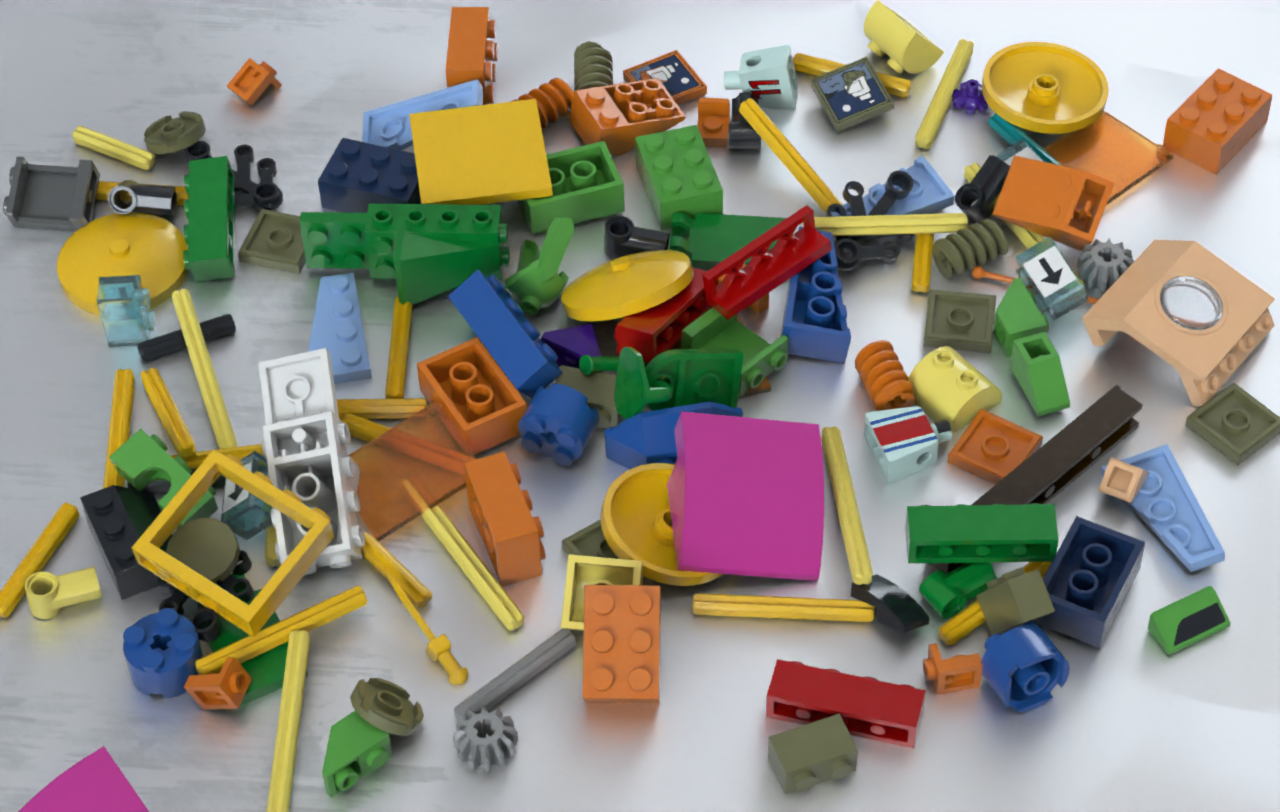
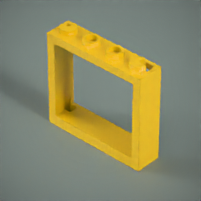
M213 449L131 548L139 565L205 607L213 609L219 616L247 634L255 637L332 541L334 533L330 522L331 519L324 511L317 507L310 509L302 504L301 499L288 489L281 491L273 486L271 480L263 473L258 471L252 473L244 468L242 462L231 454H226L225 456ZM220 475L309 529L250 605L160 549Z

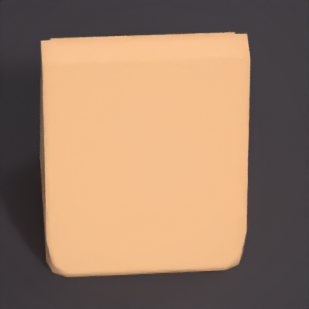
M1110 458L1098 491L1132 503L1147 479L1149 472Z

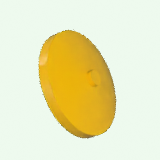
M1038 41L1013 44L996 52L985 66L981 85L987 104L1001 118L1020 128L1047 134L1074 132L1091 125L1102 115L1109 94L1108 81L1104 72L1089 57L1070 47Z
M115 213L87 223L86 226L81 227L68 238L61 248L57 259V273L63 292L78 307L99 315H131L136 313H110L103 285L140 283L146 309L154 308L169 299L172 293L178 290L185 281L189 270L185 268L183 252L188 250V247L180 230L161 217L147 213Z
M656 250L630 254L608 261L582 274L564 289L561 300L566 314L575 320L604 321L621 318L650 309L674 297L689 285L693 279L694 272L689 257L679 251Z
M645 464L621 474L610 485L600 514L603 535L615 555L619 559L642 561L644 577L668 585H698L721 576L722 574L680 571L677 568L667 483L675 464Z

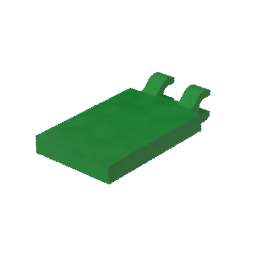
M673 213L672 237H670L669 249L686 254L690 259L692 268L710 270L786 218L696 213L694 220L684 213ZM778 239L771 243L768 251L775 246ZM752 256L744 262L745 265H748Z
M233 573L230 574L231 576H233V577H235V578H237V579H240V578L246 579V577H245L244 574H243V575H235V574H233ZM262 588L254 591L252 599L246 602V604L250 605ZM276 612L272 614L261 630L280 621ZM218 615L222 622L221 634L216 640L206 642L210 652L213 653L249 636V634ZM288 642L241 663L242 667L251 676V683L240 706L283 688Z

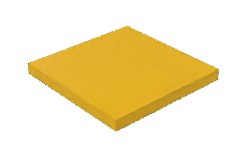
M536 99L409 114L421 204L483 205L553 196Z

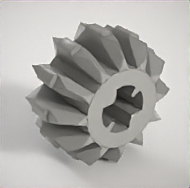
M1110 238L1105 243L1095 239L1092 245L1085 244L1077 262L1079 277L1084 283L1088 284L1089 290L1099 288L1103 294L1134 262L1132 250L1124 249L1123 242L1111 243Z
M483 705L480 713L475 714L468 710L467 720H458L456 725L457 732L453 736L454 747H456L460 761H468L472 771L478 766L483 765L488 773L491 765L496 764L503 768L505 758H514L515 746L518 742V732L514 728V721L511 719V716L503 717L500 708H497L492 713H488V710Z

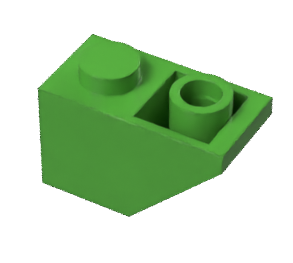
M1021 278L1013 280L995 313L993 334L1006 357L1012 355L1013 340L1049 331L1046 315L1039 312L1033 292L1030 289H1026Z
M1046 332L1013 340L1010 368L1037 416L1070 408V400L1060 357Z
M356 710L331 726L322 770L326 793L330 798L340 791L350 789L359 778L371 770L379 769L393 756L389 734L369 724Z

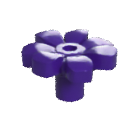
M970 79L967 82L961 83L960 90L955 89L952 94L953 105L957 109L965 107L966 114L974 115L976 107L980 111L988 109V104L982 93V86L977 80Z

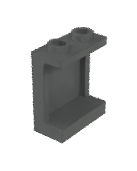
M17 157L15 167H11L9 173L11 188L9 196H6L4 199V214L12 225L17 228L76 232L92 221L100 173L92 160H79L78 167L29 164L24 157Z

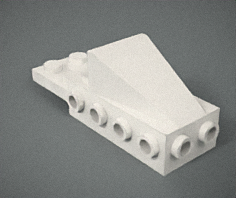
M327 348L258 362L266 425L262 426L264 434L262 451L267 461L269 473L266 476L276 488L284 491V489L292 491L301 499L302 504L310 509H313V507L321 509L331 519L334 538L304 575L315 573L317 567L330 565L331 568H342L352 564L351 560L362 558L361 547L365 546L364 532L361 525H357L356 512L360 511V502L357 494L360 469L347 454L346 444H350L351 438L348 425L339 419L330 352ZM273 507L271 508V519L276 529L278 541L275 544V551L279 563L283 564L309 529Z

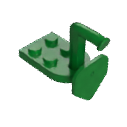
M624 347L619 356L591 357L590 355H583L580 358L579 367L585 375H590L592 372L617 371L614 393L615 407L619 415L628 419L641 413L645 407L650 411L704 402L724 404L731 408L737 407L744 352L739 349H674L660 353L647 366H644L643 357L640 352L632 347Z

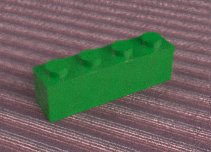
M227 156L189 161V174L184 175L185 189L187 194H189V199L184 200L185 215L188 219V225H184V238L186 244H188V250L183 252L185 268L192 271L196 282L235 277V176Z
M1054 504L907 506L905 532L908 564L1052 562L1057 553L1059 538Z

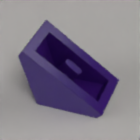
M592 323L544 332L541 336L543 344L546 343L558 356L555 362L559 367L563 365L580 368L579 361L583 355H590L591 357L601 356Z

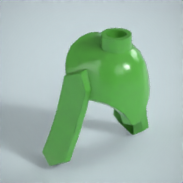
M554 218L548 228L541 253L534 241L525 239L521 246L517 271L505 280V288L521 301L519 306L523 312L529 315H536L540 308H547L552 305L568 282L569 277L563 271L559 274L557 272L565 250L575 231L572 218Z

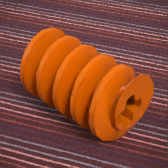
M553 78L549 83H544L538 89L535 88L529 91L528 94L519 96L518 100L514 99L512 101L536 99L541 128L548 127V120L552 123L558 121V114L561 117L568 116V109L571 111L574 92L565 81L560 78Z
M878 340L865 346L856 356L855 368L876 411L913 407L916 402L915 395L912 394L913 386L908 381V376L903 371L904 368L901 362L898 361L899 358L896 352H894L892 344L886 340Z

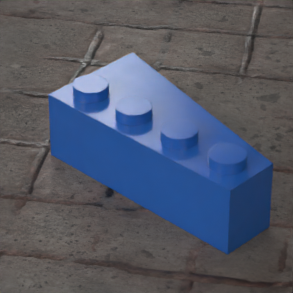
M818 230L831 241L832 250L789 279L781 336L785 335L789 338L787 354L845 364L851 342V333L846 322L847 311L846 306L843 305L841 295L842 284L837 273L838 263L833 236L831 232Z
M477 269L448 296L518 391L532 399L539 387L543 386V389H545L563 373L555 362L558 359L556 353L546 343L543 344L539 338L540 332L527 320L521 307L514 301L505 286L495 275L492 274L488 277Z

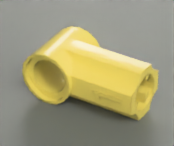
M94 567L58 576L45 571L37 572L27 578L25 582V591L30 611L33 616L43 620L57 616L65 606L102 597Z

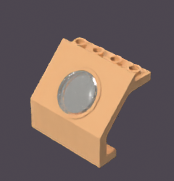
M1154 240L1082 317V320L1095 346H1105L1118 331L1127 333L1168 362L1180 374L1192 406L1201 407L1212 399L1275 326L1268 309L1275 298L1196 241Z

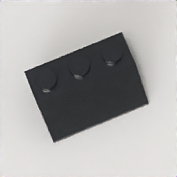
M112 485L80 497L87 523L121 600L160 586L158 584V576L138 564L131 548L162 512L154 494ZM172 534L160 547L164 552L167 550L168 542L173 536Z

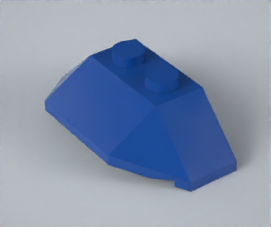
M704 402L641 412L622 421L616 427L604 430L606 457L629 470L640 465L652 463L675 464L678 456L674 429L681 411L743 417L742 408H731L724 404Z

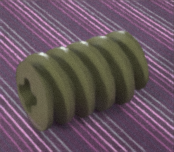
M588 41L579 45L574 52V92L575 90L613 85V60L611 53L595 42Z
M986 218L980 220L978 224L969 225L967 229H960L956 233L936 240L933 244L932 252L939 271L944 277L950 279L952 271L956 275H962L965 271L964 268L973 270L976 266L975 263L984 265L986 258L995 260L997 253L999 255H1006L1008 253V243L1001 228L993 220Z

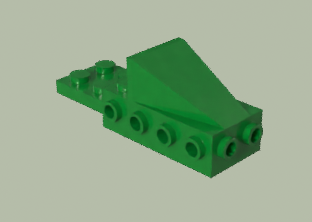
M368 204L367 213L301 212L299 222L307 268L370 269V277L373 279H396L399 302L403 305L407 302L414 305L458 287L477 269L488 277L493 274L499 280H502L503 267H509L510 250L509 247H504V243H507L508 226L507 223H502L501 205Z

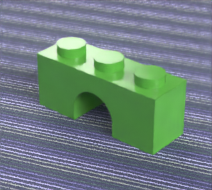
M140 428L109 458L115 470L138 491H142L148 484L157 480L171 483L168 493L158 501L162 511L192 476L190 475L192 469L179 456L173 459L166 452L168 447L157 435L152 434L149 437ZM212 486L178 525V529L189 521L209 518L218 510L214 498L216 491Z

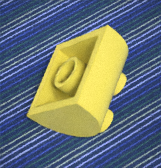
M876 0L870 8L864 22V33L871 40L867 47L880 57L886 53L890 57L886 63L899 74L904 70L911 74L923 72L934 65L944 54L943 50L910 22L879 0Z
M950 346L937 348L927 354L914 367L908 377V381L913 386L912 394L916 398L915 405L922 408L924 413L934 422L946 419L950 424L952 434L972 422L981 409L989 411L1000 404L1002 400L1001 390Z
M568 554L561 629L584 631V585H643V562Z

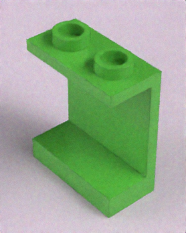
M712 307L682 330L681 349H739L744 352L738 394L742 396L749 389L758 387L771 372L780 370L785 365L788 359L789 338L782 335L772 344H769L737 321L738 314L727 320Z

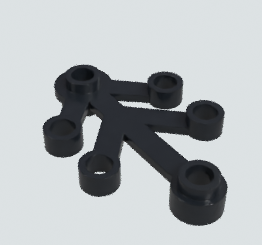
M197 141L185 148L188 164L192 160L213 158L210 145L205 141ZM245 144L239 145L234 150L237 163V172L233 170L235 191H243L247 194L235 195V207L254 206L257 210H274L278 208L283 202V193L273 183V177L277 174L275 161L271 158H264L258 161L257 171L261 180L259 184L251 181V163L254 161L253 148Z
M897 170L892 172L885 183L886 192L868 215H866L862 198L864 188L859 182H848L842 195L844 200L850 203L852 216L885 215L896 200L904 199L909 195L913 187V179L905 171ZM893 186L901 187L902 191L895 189ZM853 189L857 191L858 195H851L848 190ZM840 204L830 205L825 213V217H833L831 212H837L840 216H846V210ZM915 234L851 236L850 238L848 236H834V247L838 263L837 269L842 271L853 270L859 265L861 260L880 259L884 263H893L900 254V247L897 243L886 241L882 246H860L869 238L898 236L901 240L909 241L913 239ZM884 249L892 250L894 255L886 254ZM845 253L849 256L850 259H845L841 257L839 254Z
M240 550L238 562H243L238 564L232 571L235 575H243L252 567L249 556L243 550ZM229 575L223 581L219 579L217 582H214L245 603L250 601L254 595L250 582L244 578L237 579ZM158 577V584L163 592L172 594L170 598L161 602L159 611L164 608H175L177 613L183 616L184 608L182 605L190 596ZM198 602V611L191 616L190 621L195 626V632H197L199 640L212 642L220 636L222 622L213 609H209Z

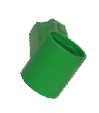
M990 562L965 563L947 574L943 570L933 572L923 580L919 587V593L941 618L949 619L957 615L969 599L988 590L986 583L997 579V576Z

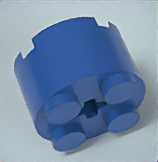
M551 384L550 388L543 389V386H541L535 392L519 422L518 428L522 437L521 445L530 453H540L541 455L553 458L561 466H570L573 460L578 459L583 453L599 422V413L595 407L593 411L586 404L588 398L569 386Z
M164 608L158 613L141 618L124 631V655L133 684L140 692L151 696V693L162 694L163 698H173L187 692L184 685L189 675H199L195 667V661L203 657L198 634L195 632V626L189 619L178 614L175 609Z
M1028 621L1022 626L1015 627L1004 634L996 633L985 642L986 652L981 661L983 665L982 675L1008 708L1011 706L1019 712L1036 709L1053 698L1050 691L1057 684L1062 688L1068 679L1070 671L1068 661L1034 621Z

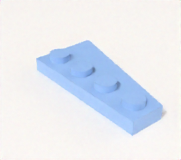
M476 79L364 112L362 142L403 150L413 145L409 114L483 105V86Z
M922 155L915 159L914 165L907 170L904 168L900 169L912 177L913 187L909 195L904 199L896 200L885 215L930 214L954 205L955 195ZM877 183L869 188V194L862 197L866 215L870 213L886 192L885 183L883 185ZM893 186L895 189L902 191L901 187ZM847 202L843 205L846 210V216H852L850 203ZM831 212L833 217L840 216L837 212Z
M354 272L321 277L308 352L327 348L331 357L334 384L372 378Z
M1168 444L1120 460L1149 472L1134 501L1127 503L1190 572L1225 560V552ZM1108 465L1101 467L1102 476H1104Z

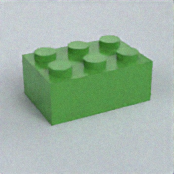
M697 125L635 137L636 166L660 230L672 228L673 213H684L694 220L696 213L723 214V189Z
M605 141L547 154L553 196L518 200L532 234L547 231L555 217L572 218L573 224L625 211L624 183Z

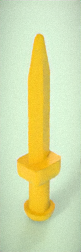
M386 571L385 575L398 597L430 641L426 648V653L434 662L439 660L450 676L448 681L451 684L461 685L465 683L469 676L467 668H462L450 652L451 643L447 636L442 634L437 638L435 637L404 591Z

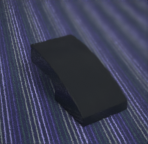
M875 574L872 576V582L868 585H857L852 582L851 597L877 607V622L902 633L929 624V616L907 592L888 579Z

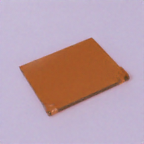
M1103 111L1102 115L1091 125L1066 133L1044 148L1062 166L1084 170L1114 182L1106 205L1173 159V154L1169 149L1160 143L1157 145L1106 111Z
M437 400L348 455L360 469L357 488L360 502V511L358 513L374 538L379 542L422 515L428 508L435 507L466 487L463 463L476 460V458Z

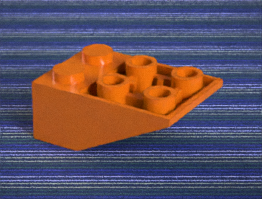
M659 78L575 90L569 122L585 145L605 141L611 156H618L635 148V137L666 131L684 121L686 116Z
M1014 156L992 216L1082 251L1085 244L1093 242L1114 182L1084 170Z

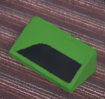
M1207 586L1153 612L1150 615L1148 630L1168 655H1172L1230 627L1231 623L1216 591L1212 586Z

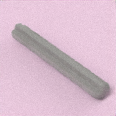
M568 629L559 630L454 708L457 720H467L468 710L478 714L483 705L487 710L494 707L575 647L576 638L574 634Z

